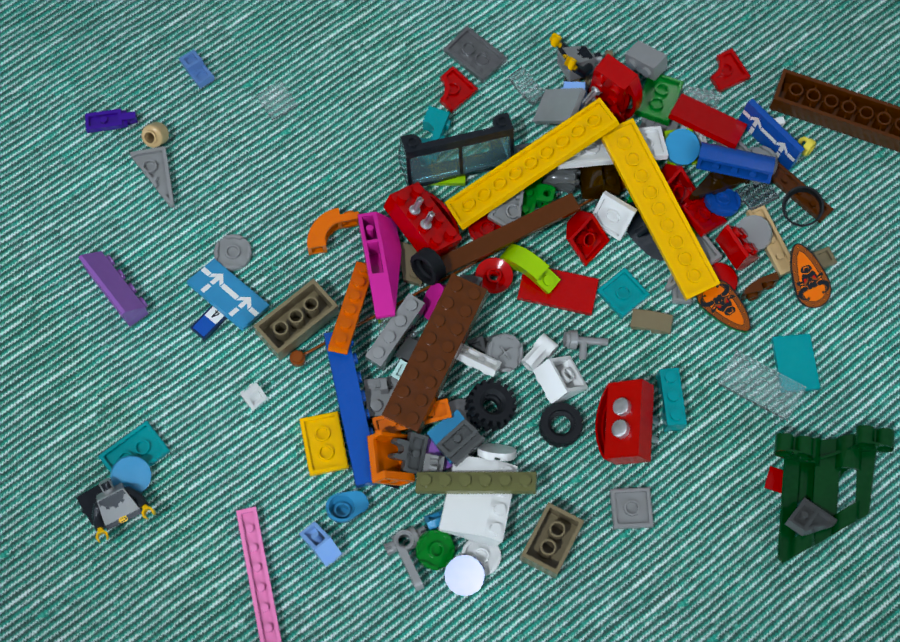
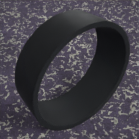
M798 186L791 189L782 201V211L785 218L793 225L799 227L809 226L818 221L824 210L822 196L817 190L808 186ZM806 192L812 194L818 200L820 210L813 222L803 225L796 224L787 217L785 207L792 195Z

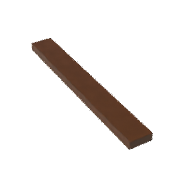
M570 193L441 256L446 267L445 277L580 211V206L575 197Z

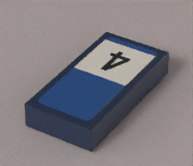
M211 306L190 329L203 341H206L227 318L215 307Z

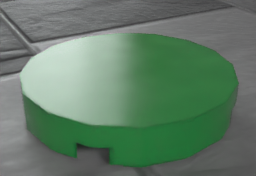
M438 529L428 530L423 533L418 539L415 549L416 557L420 564L432 570H440L446 567L450 560L454 558L455 545H453L452 537L448 533L438 531Z

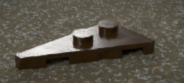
M710 172L691 193L689 199L698 200L709 193L714 195L726 189L736 188L741 183L749 184L751 180Z

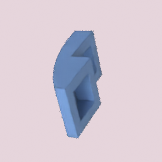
M194 49L179 58V61L199 88L215 80L213 74L204 65L203 60Z

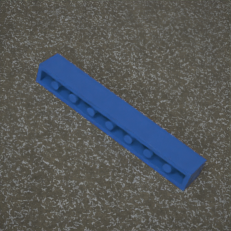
M333 332L324 333L356 489L376 485V483H372L367 436L374 433L372 428H368L367 421L370 420L369 410L364 409L363 402L366 401L365 392L360 390L359 383H362L360 371L356 372L355 365L358 364L357 355L352 353L351 346H354V341L352 339L348 355L328 351V345Z

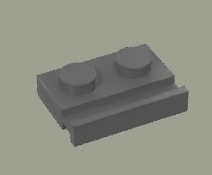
M464 419L436 444V448L457 467L485 441V437L481 436Z

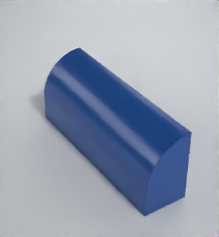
M702 142L696 169L770 184L776 157Z

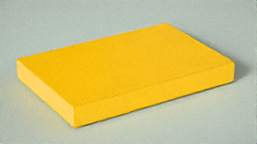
M338 411L300 418L310 477L349 469Z

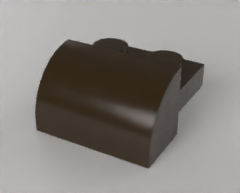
M614 164L579 167L578 170L581 171L579 180L582 199H600L605 190L612 195H620L619 173Z

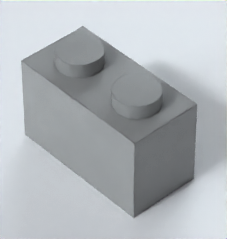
M639 40L625 53L626 66L629 69L635 70L644 77L654 81L668 67L666 54Z

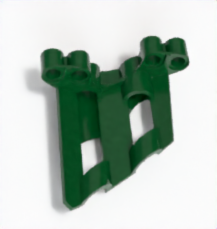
M859 425L856 426L855 434H848L837 439L828 440L809 436L794 437L788 433H777L775 435L774 455L784 459L777 558L781 563L792 559L801 552L815 546L869 514L876 453L894 451L895 431L893 429H875L872 426ZM848 469H855L857 471L855 503L837 513L839 479ZM804 497L837 519L833 527L805 536L799 534L796 537L795 531L786 526L785 523L797 508V503L803 500Z

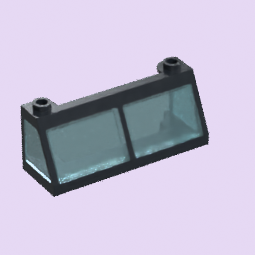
M508 112L496 115L493 118V127L422 143L420 137L415 134L401 136L398 160L406 185L409 186L419 182L421 186H426L461 176L491 171L514 155V128Z

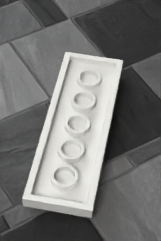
M661 126L639 128L655 160L668 159L669 154ZM599 138L557 168L569 169L612 165L613 162Z

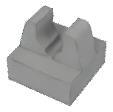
M426 453L422 472H443L445 456Z

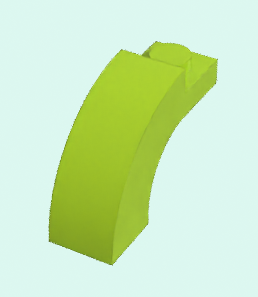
M511 244L499 257L510 265L512 271L516 270L526 275L546 294H549L561 280L548 268L549 265L522 246Z

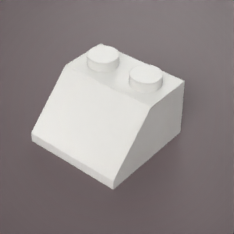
M571 356L549 358L533 370L537 382L543 388L545 396L551 404L563 402L588 389Z

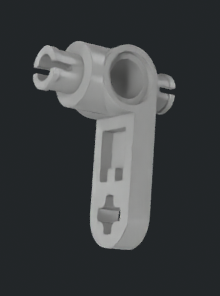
M424 525L416 530L414 527L400 530L396 535L391 536L392 541L383 544L388 556L396 552L398 553L416 592L424 589V586L409 556V552L416 548L418 539L426 532ZM406 537L410 540V543L407 546H401L399 540Z

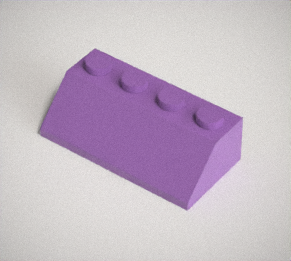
M102 251L83 254L78 257L87 273L129 327L148 315L146 310L147 303L142 297L138 298L135 295L136 289L131 283L127 284L124 281L125 275L120 269L116 270L113 267L115 262L109 255L105 256Z

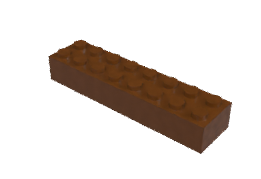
M783 69L769 109L900 152V106Z
M453 273L451 274L382 413L383 417L415 433H421L489 295L487 289Z

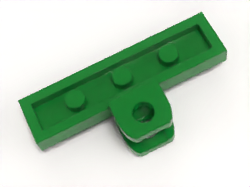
M543 177L524 189L521 217L535 211L536 206L541 208L556 200V188L551 185L542 184Z

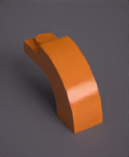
M335 208L318 217L308 233L307 248L309 255L327 252V241L333 232L343 228L359 226L357 215L359 211H347L344 214H340L339 208Z

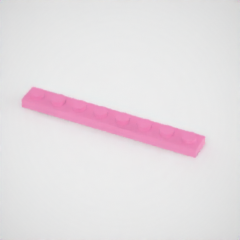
M255 506L237 510L236 514L260 642H282L257 508Z

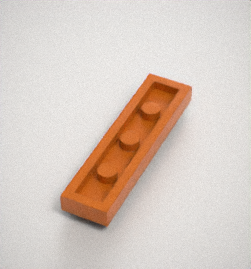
M448 398L435 402L425 425L453 418ZM382 415L371 418L374 431L379 429H386L387 432L409 430Z

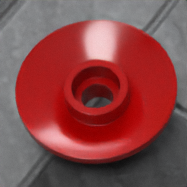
M494 257L483 260L477 266L475 276L483 278L482 287L487 289L488 293L497 294L509 288L513 280V271L506 261ZM491 276H496L497 279H496V280H491L490 277H491Z

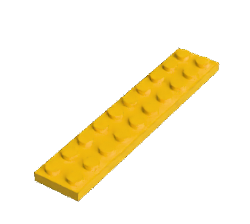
M598 98L445 201V204L460 228L464 230L620 124L602 99Z
M631 118L620 123L619 126L600 139L685 301L718 286L720 281L634 119Z

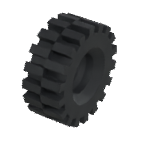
M489 379L488 382L482 380L480 384L477 383L465 401V410H468L466 416L467 418L471 416L470 422L472 425L476 422L478 424L476 428L484 427V431L487 432L491 428L492 432H494L498 428L501 430L508 424L515 414L514 411L517 409V405H515L517 400L516 397L512 398L514 392L507 390L509 387L507 384L502 386V381L498 380L494 383V379ZM485 400L493 401L497 406V411H487L483 406V402Z

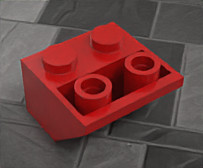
M727 225L715 240L735 269L742 271L760 258L757 255L758 249L753 243L748 242L746 239L748 235L743 228L739 229L737 226Z

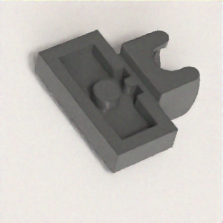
M408 432L407 440L393 438L391 443L398 447V452L388 454V458L402 461L400 471L417 475V472H422L429 436Z

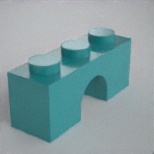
M432 106L428 107L423 119V130L432 133V136L427 139L420 138L422 143L446 137L444 135L445 130L450 129L452 120H449L450 112ZM439 152L416 158H419L420 164H432L433 161H437Z
M679 368L659 369L656 381L658 395L661 394L663 410L661 412L664 432L683 430L687 425Z

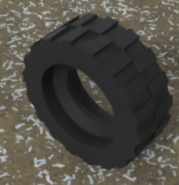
M562 402L553 403L547 407L542 413L539 423L540 434L543 436V440L557 448H564L574 444L583 429V418L579 410L577 411L576 407L569 405V403ZM564 416L568 418L571 427L567 433L558 434L554 432L551 422L555 417Z

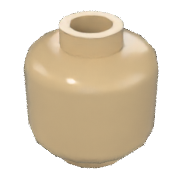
M152 122L143 128L141 137L144 144L148 147L157 148L167 142L169 131L163 123Z

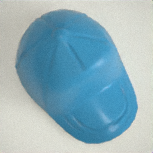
M360 491L334 494L329 497L326 503V511L329 518L337 523H347L369 507L366 495Z

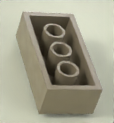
M313 278L253 327L257 336L281 361L339 314V308Z

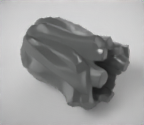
M556 167L543 176V184L551 185L558 191L570 194L575 190V187H580V180L578 178L581 171L577 168L558 169Z

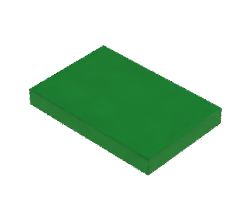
M663 74L655 81L647 78L642 90V104L634 115L668 126L670 122L669 114L678 100L684 81Z

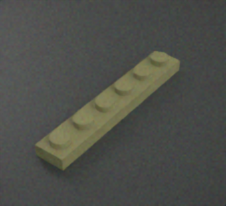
M417 472L415 491L417 494H537V472Z

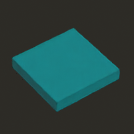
M625 267L596 291L621 319L650 296V293Z

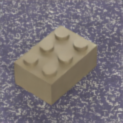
M548 502L519 560L556 579L584 520Z

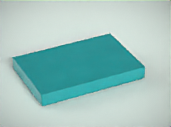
M810 334L772 337L771 342L781 394L819 390L820 383Z
M146 420L98 457L111 473V468L121 457L128 455L138 456L151 467L171 451Z

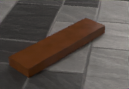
M778 162L777 170L771 178L772 183L785 194L795 187L806 186ZM799 192L790 197L814 219L817 218L820 206L818 200L812 194ZM825 201L823 213L818 220L819 223L833 211V208Z

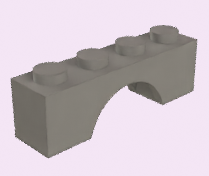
M408 293L397 309L395 316L390 319L365 355L367 361L384 371L406 332L418 322L427 309L423 301Z

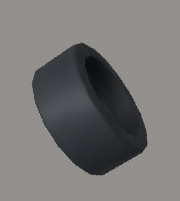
M424 247L411 256L410 263L413 272L423 283L434 285L445 277V264L434 250Z

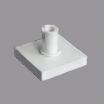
M605 190L593 215L604 232L621 241L637 209Z

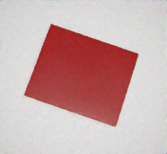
M770 466L764 488L782 493L783 470Z

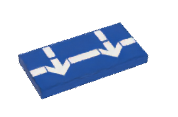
M752 98L747 102L738 120L748 124L746 130L762 146L771 148L776 153L778 162L789 171L799 159L804 148Z

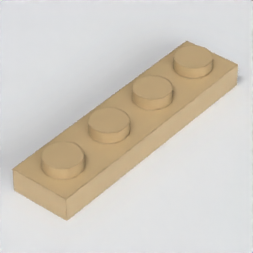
M765 205L747 210V216H761L771 225L773 237L771 243L764 250L778 276L781 277L791 273L790 253Z

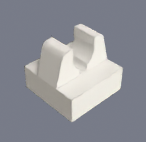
M257 383L250 384V388L246 391H241L242 398L251 410H254L267 399V396Z

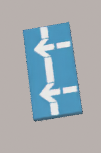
M215 258L187 280V284L242 331L269 309L270 305Z

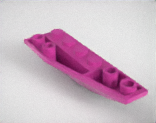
M378 212L357 214L376 319L393 317L396 313L402 254L397 225L391 218Z

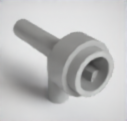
M568 330L563 335V346L567 347V349L576 350L579 344V360H586L587 345L608 346V338L578 336V331Z

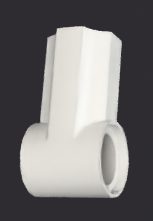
M543 333L536 340L533 348L521 360V363L527 370L533 372L546 358H550L559 345Z

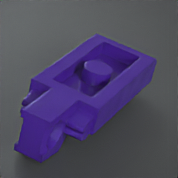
M114 109L85 114L87 133L128 127V124L138 123L135 111L127 112L126 110Z

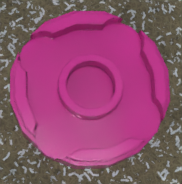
M435 283L427 290L423 299L427 308L423 315L427 320H429L446 285Z

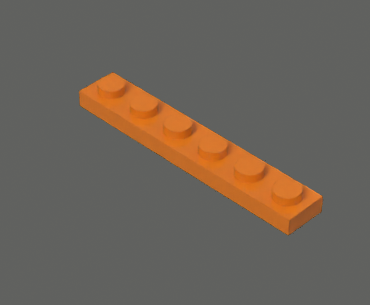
M356 261L328 345V351L348 355L370 286L365 263Z

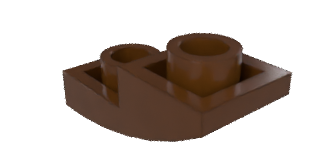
M775 272L754 281L744 290L740 297L741 300H756L761 295L763 289L769 290L774 288L779 280L778 273Z

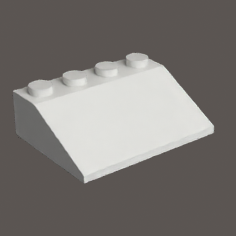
M468 456L457 467L453 463L451 472H517L518 466L500 460L492 461ZM446 494L438 531L496 547L503 542L512 494Z

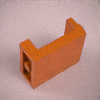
M379 429L374 434L367 436L372 483L403 486L415 481L414 473L400 471L402 461L388 458V454L398 452V447L392 444L391 440L393 438L407 440L406 434H401L400 431L387 432L386 429Z

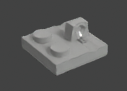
M394 377L364 380L366 407L369 410L370 419L382 415L399 380Z

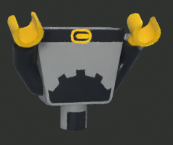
M557 33L551 35L549 39L551 45L557 47V64L568 81L585 78L593 74L595 64L600 63L602 60L600 52L591 53L585 45L570 47L564 42H560L562 38Z
M110 478L99 482L102 493L96 496L97 501L93 504L92 521L95 531H98L96 539L99 543V536L102 534L106 535L107 541L109 540V535L104 530L105 528L108 531L140 514L149 520L146 516L149 510H151L153 515H156V511L148 507L149 503L141 491L131 486H125L123 483L113 486Z

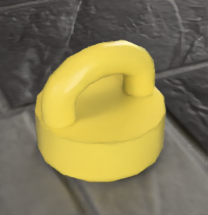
M803 136L798 140V143L801 145L803 141L806 142L802 155L806 157L813 151L817 143L812 138L809 139Z

